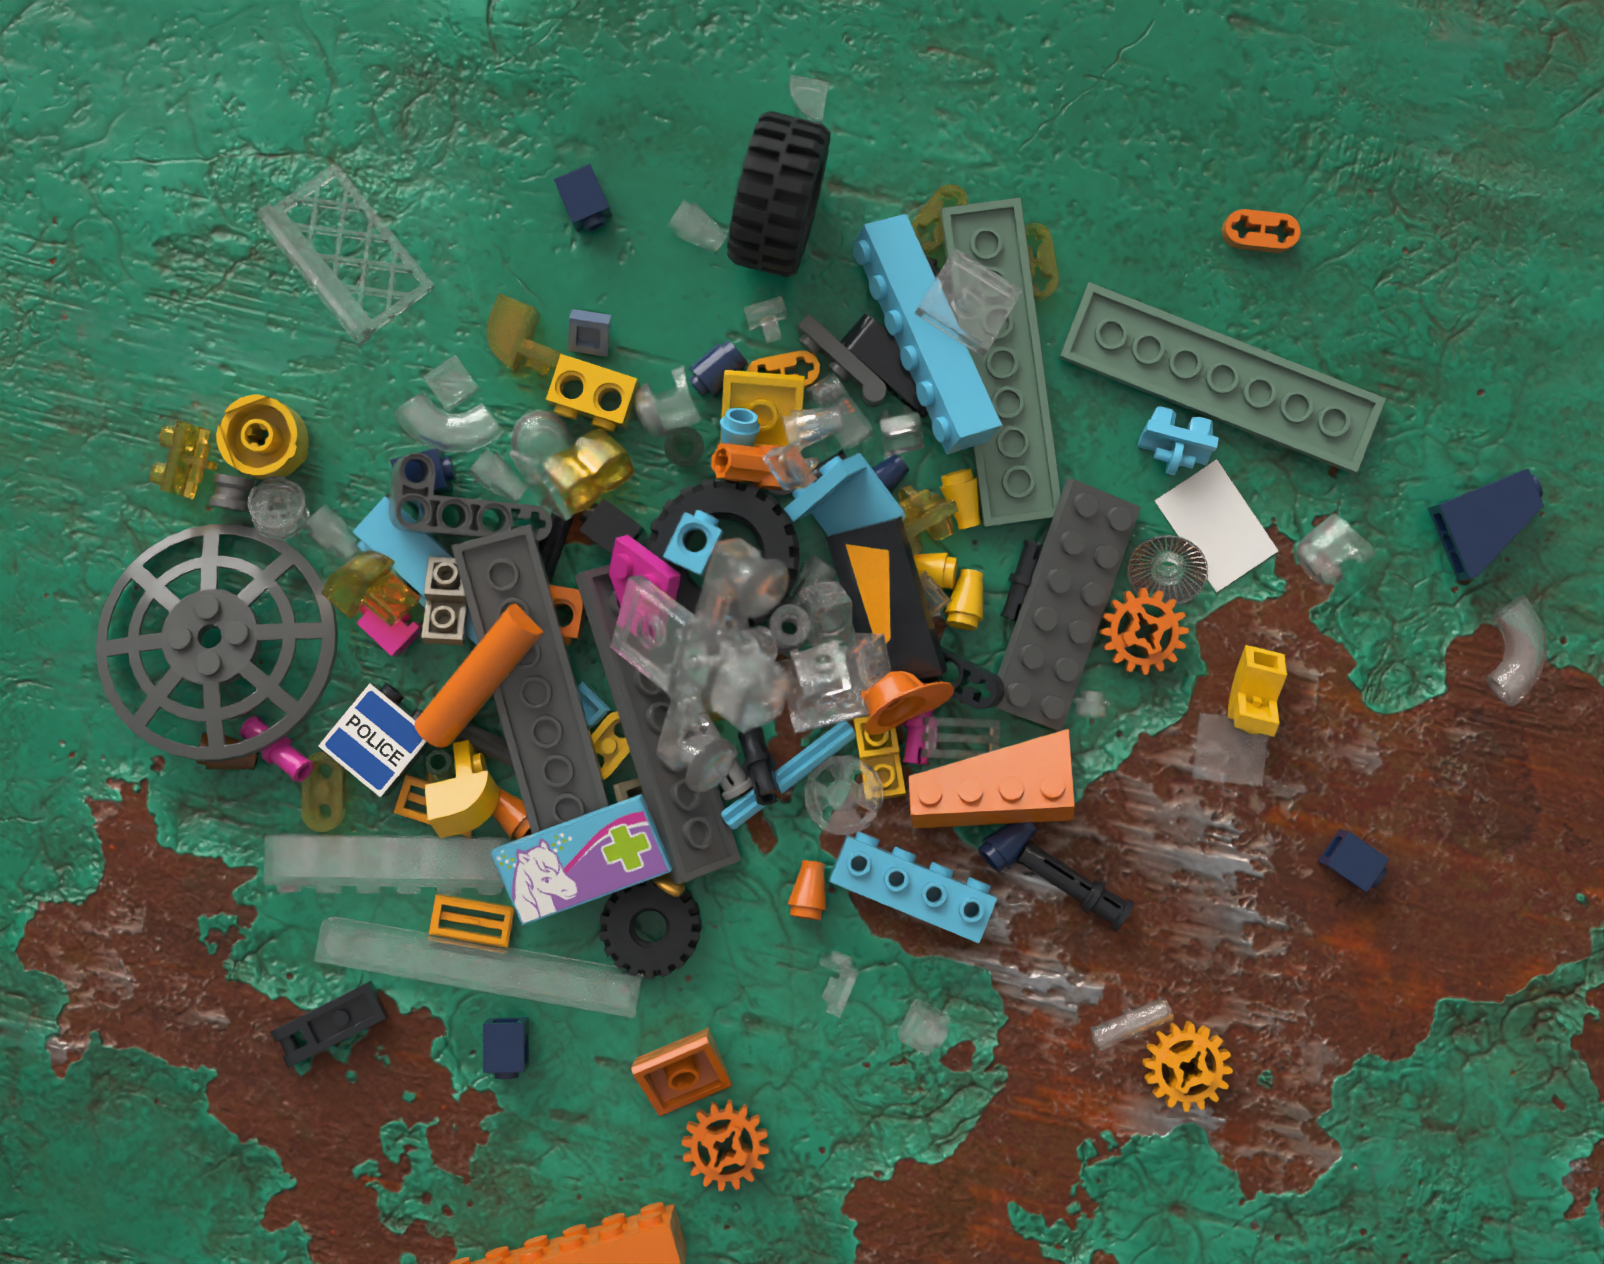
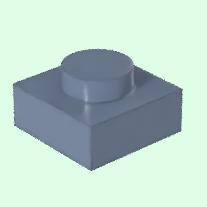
M572 309L569 317L568 351L607 357L610 349L612 315Z

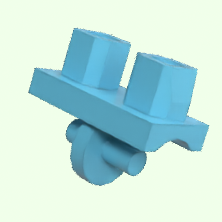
M1159 406L1143 429L1137 447L1155 452L1154 459L1167 462L1165 473L1174 476L1179 466L1193 469L1195 463L1207 465L1212 452L1217 449L1219 440L1218 437L1213 436V421L1199 416L1192 417L1187 429L1174 426L1177 413L1172 409Z

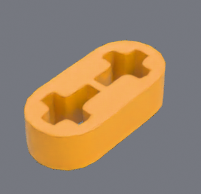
M795 351L757 359L748 366L746 371L758 372L759 368L765 367L767 373L780 372L785 374L786 370L797 367L798 360H804L806 366L812 365L814 370L808 372V379H805L804 389H806L818 380L820 364L812 353L808 351Z

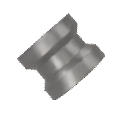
M215 473L213 483L216 485L215 494L209 499V505L249 512L248 492L254 488L255 481Z

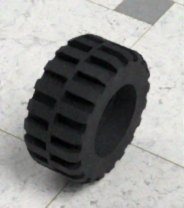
M774 111L760 115L744 159L729 227L727 256L735 265L782 277H789L797 273L810 235L828 158L831 132L824 124Z
M714 479L702 481V484L692 488L688 486L682 489L680 495L673 500L669 499L662 507L663 511L658 518L654 519L650 527L652 530L650 538L646 541V549L681 574L672 614L684 623L709 633L733 634L734 632L755 628L760 623L774 616L778 609L785 604L797 580L800 562L799 543L787 512H784L776 499L771 495L768 496L759 487L751 483L747 485L737 481H714ZM696 510H699L718 520L736 521L746 526L755 535L761 548V565L756 577L746 588L728 595L710 593L693 581L688 570L663 557L684 512L694 516ZM693 530L685 536L684 546L686 549L691 537L697 530Z

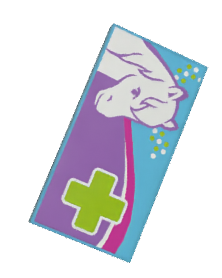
M642 794L498 846L490 852L522 925L664 875L673 869Z

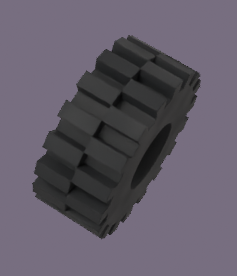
M652 879L614 892L605 903L599 924H601V931L599 932L600 941L604 942L605 948L603 950L607 957L611 956L615 961L614 965L619 969L623 967L628 970L629 975L634 977L643 975L645 979H654L658 975L664 977L670 975L675 969L679 970L694 953L702 929L700 909L698 903L694 902L692 893L687 889L684 890L680 897H674L661 890L654 884ZM655 911L663 916L666 922V932L661 939L655 942H647L637 935L635 921L641 913Z

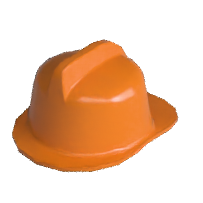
M894 671L881 676L861 691V696L869 713V718L865 723V731L870 735H878L895 728L909 719L941 706L954 694V686L946 682L924 685L913 674L904 671Z

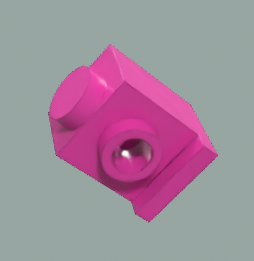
M375 595L360 610L363 616L358 620L357 624L390 656L399 657L422 633L423 625L419 622H412L410 624L408 620L412 616L395 600L389 604L378 595Z

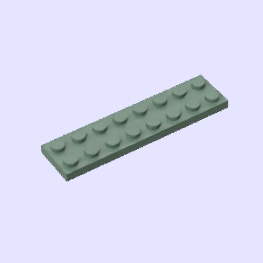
M1021 198L941 208L940 217L954 319L1002 423L1000 429L989 442L972 447L975 474L978 477L982 525L987 527L1054 517L1061 493Z
M1091 282L1086 286L1058 357L1061 360L1352 474L1357 473L1386 400L1384 397Z

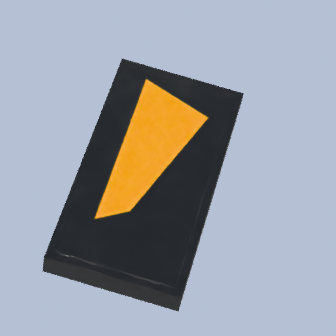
M902 517L827 536L828 546L870 682L872 683L881 676L894 671L911 673L918 680L942 675L947 672L946 662Z

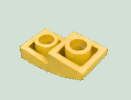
M869 716L853 719L866 802L906 795L896 728L878 735H870L865 731V723Z

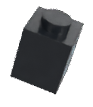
M602 498L599 504L593 501L579 519L584 523L579 530L610 554L613 553L616 538L629 535L637 541L644 531L642 526L604 498Z

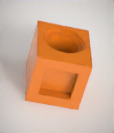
M550 585L555 607L568 605L573 611L572 622L566 627H561L566 645H571L572 638L582 640L586 610L580 591L578 589Z

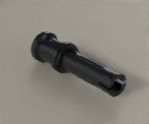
M1032 841L1026 844L1016 863L1028 868L1048 883L1079 901V907H1081L1083 912H1092L1108 922L1110 929L1114 932L1120 929L1134 906L1133 900H1124L1105 888V882L1101 880L1090 881L1062 861H1059L1033 844Z

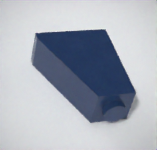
M1529 468L1428 508L1458 581L1477 577L1544 506L1541 499L1543 496L1542 486L1537 477L1531 475Z

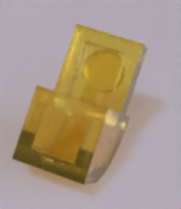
M499 293L487 323V338L494 354L508 369L515 373L518 372L523 359L527 360L525 367L543 375H547L549 370L555 372L562 353L531 341L541 316L535 307Z
M363 551L357 554L329 576L321 592L324 597L350 619L360 613L362 607L366 605L390 627L415 608L421 598L390 572L395 561L376 551Z

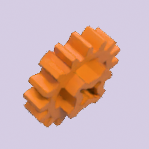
M1139 588L1138 598H1135L1130 591H1126L1123 593L1125 602L1122 604L1117 600H1112L1110 604L1115 612L1102 615V618L1109 622V627L1099 630V634L1109 636L1110 640L1102 648L1103 650L1114 649L1116 653L1112 657L1111 662L1117 664L1125 660V671L1132 672L1136 665H1139L1142 675H1148L1150 665H1153L1157 672L1164 671L1163 660L1166 659L1171 663H1175L1178 659L1173 650L1185 649L1186 647L1182 641L1178 640L1179 635L1189 633L1188 628L1179 627L1178 621L1182 620L1186 615L1184 612L1174 613L1172 611L1177 602L1175 599H1170L1165 603L1162 602L1163 591H1155L1151 598L1148 597L1147 588ZM1141 604L1153 606L1161 611L1163 615L1158 617L1151 616L1146 613L1145 608H1142ZM1126 612L1127 624L1124 631L1118 633L1120 619ZM1140 621L1143 625L1150 624L1152 627V631L1147 634L1148 641L1145 638H1137L1135 632L1140 629ZM1169 629L1168 641L1162 649L1160 640L1164 631ZM1131 645L1141 649L1146 658L1135 657L1124 648Z
M732 1100L727 1101L725 1109H720L716 1101L711 1102L709 1114L701 1108L697 1110L696 1116L699 1123L688 1121L686 1129L693 1136H684L682 1138L681 1145L691 1148V1150L684 1153L683 1161H694L695 1164L691 1168L690 1174L693 1177L702 1172L704 1174L703 1185L705 1187L712 1180L718 1181L719 1191H723L726 1182L731 1181L737 1190L740 1189V1178L743 1176L750 1182L754 1181L753 1167L763 1170L765 1161L759 1155L768 1154L769 1145L761 1143L760 1140L768 1136L767 1128H756L761 1118L759 1114L751 1118L746 1116L748 1105L744 1104L740 1107L739 1111L733 1110ZM718 1120H729L727 1124L718 1127L711 1125V1123ZM744 1127L751 1136L753 1149L749 1148V1145L742 1140L741 1133ZM733 1131L732 1148H727L725 1153L722 1152L718 1159L719 1142L723 1143ZM699 1141L702 1146L708 1149L710 1155L708 1163L700 1153ZM736 1163L740 1165V1167L733 1170H722L723 1167Z

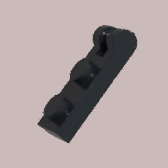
M369 981L270 1031L274 1042H280L285 1053L282 1058L288 1068L386 1019L389 1015L372 981ZM302 1030L308 1043L300 1047L294 1033Z

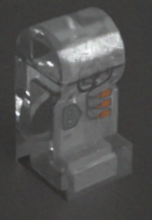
M833 372L806 389L809 398L840 450L844 453L873 435V427L862 414L853 398L849 397L844 386Z

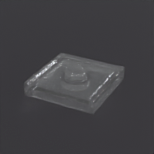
M954 248L914 314L976 353L984 356L1023 290L957 248Z

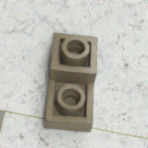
M429 556L424 588L426 606L421 638L423 643L464 646L468 603L456 560L449 557Z

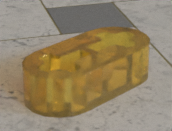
M947 184L941 186L911 224L917 239L919 237L918 228L926 230L932 221L937 224L932 235L936 241L932 243L926 240L923 244L920 243L925 255L934 253L944 242L941 217L938 215L944 202L940 198L950 199L953 195L958 198L956 206L968 205L966 192L957 185Z
M1030 223L1025 225L1026 241L1029 233H1034L1036 239H1043L1044 242L1038 248V258L1034 259L1031 246H1027L1031 278L1033 280L1035 277V266L1040 265L1042 277L1050 279V282L1045 285L1044 291H1039L1038 286L1033 285L1034 300L1042 301L1054 293L1058 285L1059 276L1050 231L1042 224Z

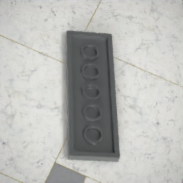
M1075 479L1066 480L1035 567L1031 585L1028 587L997 674L1003 681L1005 693L1000 704L994 708L1048 728L1062 731L1139 514L1140 506Z

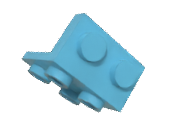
M861 453L844 460L837 456L827 462L819 470L823 476L815 483L810 479L792 493L795 500L784 508L793 522L812 513L828 536L900 516L903 521L905 520L904 511Z

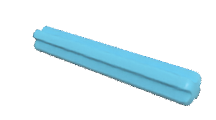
M846 720L839 722L775 771V777L781 793H784L855 739L856 732ZM752 788L723 810L721 817L728 827L734 830L765 806L759 805L756 802L754 788Z

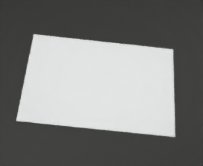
M1217 459L1155 500L1180 539L1187 540L1184 545L1188 541L1194 544L1187 549L1193 546L1199 548L1189 553L1199 550L1203 553V555L1192 557H1205L1206 561L1195 560V562H1207V567H1199L1208 569L1207 574L1204 572L1203 574L1207 575L1206 578L1216 593L1278 552V549Z

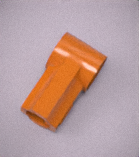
M722 443L718 444L716 452L712 455L711 469L714 470L717 479L753 483V485L760 489H788L790 448L773 445L751 447Z

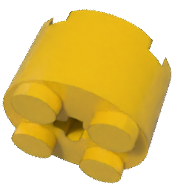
M249 395L234 401L224 412L225 415L221 424L218 425L216 433L217 445L224 460L236 470L257 479L276 480L294 472L307 459L309 437L306 425L295 410L282 402L267 396ZM262 431L269 433V437L265 439L266 443L264 445H260L257 442L263 438Z

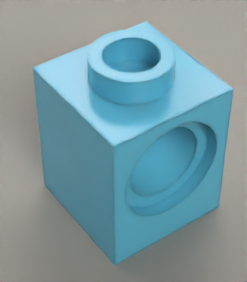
M696 510L694 516L684 512L663 557L703 577L723 536V531L716 527L719 520L699 510ZM693 530L702 531L707 536L706 546L699 552H690L684 546L685 536Z

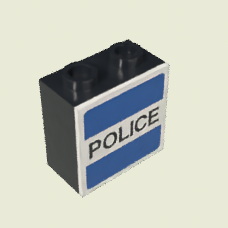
M370 683L318 745L379 797L390 795L431 745L418 734L414 726L415 720L423 711L416 708L412 712L401 703L405 697L388 683H385L383 686Z

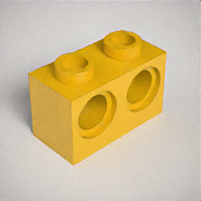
M561 354L546 400L550 405L555 406L553 411L555 414L576 420L577 415L580 414L592 418L591 425L614 432L616 426L626 429L640 383L635 377ZM572 380L581 381L584 386L582 394L576 399H568L563 395L564 386ZM610 392L620 394L622 402L618 409L605 411L601 408V400L605 394Z

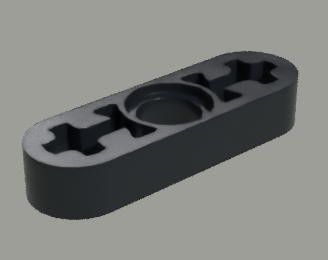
M941 646L945 662H953L959 671L957 681L952 684L954 686L952 697L976 709L993 708L1000 704L1004 697L1005 688L1003 681L998 675ZM942 675L920 679L927 684L945 682ZM969 681L974 684L988 682L986 689L991 692L990 697L981 698L982 692L972 686H965Z

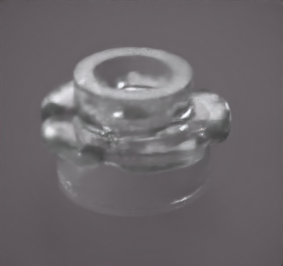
M1081 691V698L1073 699V703L1076 704V716L1107 718L1108 707H1112V702L1105 700V693Z

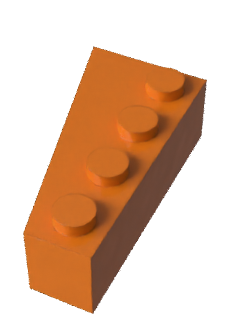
M1069 729L909 776L910 815L913 828L1073 820L1075 806Z

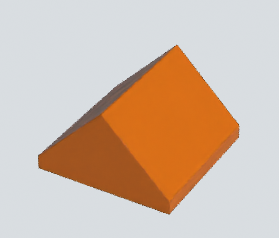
M709 1027L635 1058L631 1067L635 1079L658 1116L733 1086Z

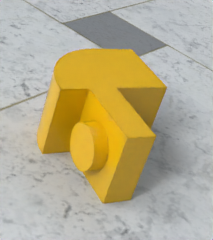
M1245 645L1235 672L1228 705V718L1234 719L1235 728L1254 735L1275 736L1279 726L1277 700L1287 677L1284 654Z
M469 740L453 743L456 778L425 785L428 821L440 839L476 829L492 815L499 800V788L487 770L484 755L476 753Z

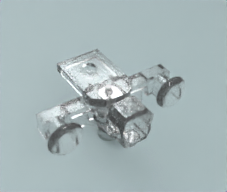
M741 538L715 543L695 616L642 575L628 577L610 646L611 649L672 697L655 755L673 770L682 767L688 768L686 784L694 792H705L720 784L728 775L734 761V748L732 744L726 739L715 740L706 732L709 722L699 716L716 710L743 732L750 731L758 726L770 723L783 711L786 698L792 689L793 676L775 662L778 649L773 633L764 626L750 628L747 616L758 617L768 613L779 603L788 584L787 569L779 560H763L759 557L760 552ZM650 625L652 626L653 631H654V640L652 639V637H651V635H650V631H649V626H650Z

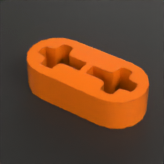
M1248 209L1233 212L1223 223L1222 236L1231 247L1272 253H1282L1289 250L1299 240L1301 234L1299 223L1291 215ZM1239 220H1244L1246 228L1257 229V232H1248L1242 239L1238 237L1237 230H1232V226H1235ZM1279 224H1282L1284 232L1290 233V236L1280 243L1278 242L1277 235L1265 233V230H1275Z

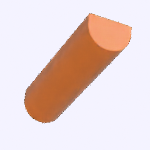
M516 603L510 605L415 720L414 726L416 731L429 744L439 748L451 745L544 633Z

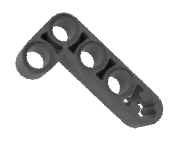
M419 452L410 453L399 458L393 466L389 519L398 530L478 539L523 527H511L513 520L530 518L532 522H537V529L534 530L537 541L543 540L551 532L552 518L543 507L434 495L435 465L426 454ZM408 461L416 462L421 466L423 476L419 483L410 482L406 478L404 468ZM406 501L413 502L419 509L420 515L414 524L407 523L401 516V508ZM447 505L453 506L459 513V523L454 528L448 527L442 520V512ZM488 509L494 511L499 517V525L493 532L487 530L482 523L483 514Z

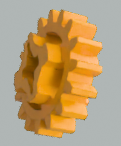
M1186 1021L1182 1031H1180L1176 1024L1171 1023V1034L1166 1036L1159 1030L1156 1032L1157 1038L1160 1041L1157 1046L1147 1043L1146 1048L1153 1056L1152 1058L1142 1059V1064L1152 1069V1072L1144 1076L1145 1081L1148 1084L1157 1083L1152 1093L1157 1098L1166 1094L1165 1104L1168 1107L1172 1108L1178 1100L1184 1112L1189 1111L1191 1102H1194L1200 1110L1205 1109V1098L1209 1097L1215 1102L1219 1100L1215 1092L1217 1087L1222 1089H1228L1229 1087L1222 1079L1223 1074H1231L1233 1072L1230 1066L1223 1063L1224 1060L1231 1056L1230 1052L1227 1049H1217L1223 1040L1218 1035L1208 1039L1210 1029L1204 1025L1195 1032L1194 1024L1191 1021ZM1186 1041L1184 1046L1176 1049L1170 1048L1178 1042ZM1206 1048L1212 1057V1070L1207 1067L1204 1059L1207 1054ZM1182 1061L1185 1063L1191 1061L1195 1067L1192 1071H1183L1180 1068V1064ZM1162 1063L1166 1064L1170 1071L1168 1085L1162 1075ZM1204 1084L1199 1089L1188 1092L1190 1087Z

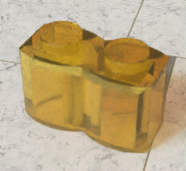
M603 428L586 433L569 450L554 454L537 470L544 490L569 515L585 510L602 493L618 488L635 472L628 452Z

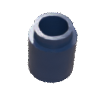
M729 340L725 341L722 345L717 343L689 367L693 375L688 381L702 397L709 393L713 398H716L723 392L725 370L742 371L748 365V362Z

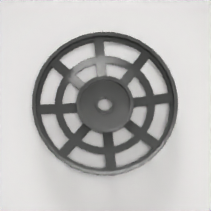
M210 524L189 528L168 536L148 548L128 566L115 583L104 605L98 625L96 643L98 673L105 695L116 714L132 732L150 745L172 755L197 761H226L247 757L269 748L290 735L307 719L321 700L331 679L337 657L338 627L336 612L329 591L316 569L300 552L280 538L260 529L237 524ZM221 534L251 538L271 546L280 552L281 555L262 570L257 565L243 559L219 556ZM203 536L202 557L178 564L163 573L158 579L144 567L154 556L172 545L190 538ZM294 565L303 574L313 590L320 611L321 623H296L290 600L282 587L276 582ZM218 568L238 570L254 579L236 596L228 591L218 589ZM201 569L200 591L194 592L180 600L166 587L182 575ZM133 579L146 592L140 598L133 612L128 637L107 641L108 629L114 608L125 587ZM268 590L278 606L282 623L260 624L256 613L250 605ZM155 599L170 612L164 622L162 633L140 635L144 617ZM211 628H219L222 634L220 643L213 648H205L202 642L205 632ZM322 639L321 652L315 674L306 692L299 701H296L279 686L285 679L292 664L296 650V640ZM283 640L279 659L268 677L254 665L259 656L262 641ZM162 649L164 657L171 668L155 686L145 670L141 652ZM128 654L134 677L148 696L134 716L125 707L115 690L108 669L107 657ZM243 676L257 688L254 693L243 700L222 707L220 686L235 682ZM186 679L193 684L203 686L204 709L184 706L172 701L168 697L180 682ZM267 699L271 700L287 714L277 724L261 734L239 743L226 745L224 720L246 714ZM160 708L183 719L206 722L209 747H197L171 741L154 733L147 726Z

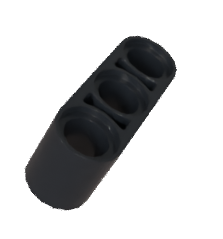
M863 314L840 342L884 382L886 389L917 416L925 419L929 415L925 406L920 404L917 398L915 382L910 371L906 370L901 362L900 349L894 336L872 317Z

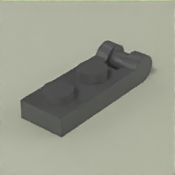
M808 314L798 324V333L801 335L798 341L814 356L820 352L831 363L828 369L839 380L845 383L849 379L862 391L861 398L865 405L868 407H878L882 404L886 395V385Z

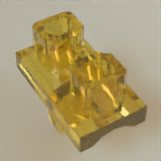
M178 420L176 425L163 426L159 442L161 447L170 449L166 464L156 462L152 466L149 477L150 482L161 486L160 491L194 499L197 484L202 483L205 469L217 471L218 463L207 460L211 446L207 443L211 430Z
M905 486L899 490L900 503L898 504L905 513L903 523L913 556L923 549L918 535L920 532L927 529L929 537L934 540L944 539L955 532L951 517L952 514L959 511L955 500L945 501L939 494L931 495L926 488L918 493L911 486Z

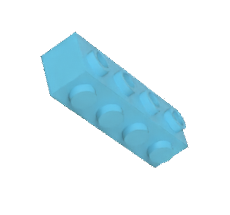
M858 831L856 837L846 835L830 874L829 882L980 943L997 901V897L989 893L991 885L972 877L968 878L967 883L952 878L954 870L935 862H931L929 868L915 862L917 855L896 846L893 852L879 848L877 846L880 840Z

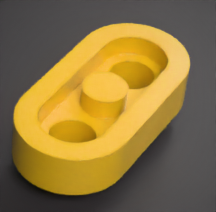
M618 711L609 714L591 735L596 753L601 754L604 758V765L600 768L603 780L609 778L630 753L626 737L620 738L615 732L617 724L621 723Z

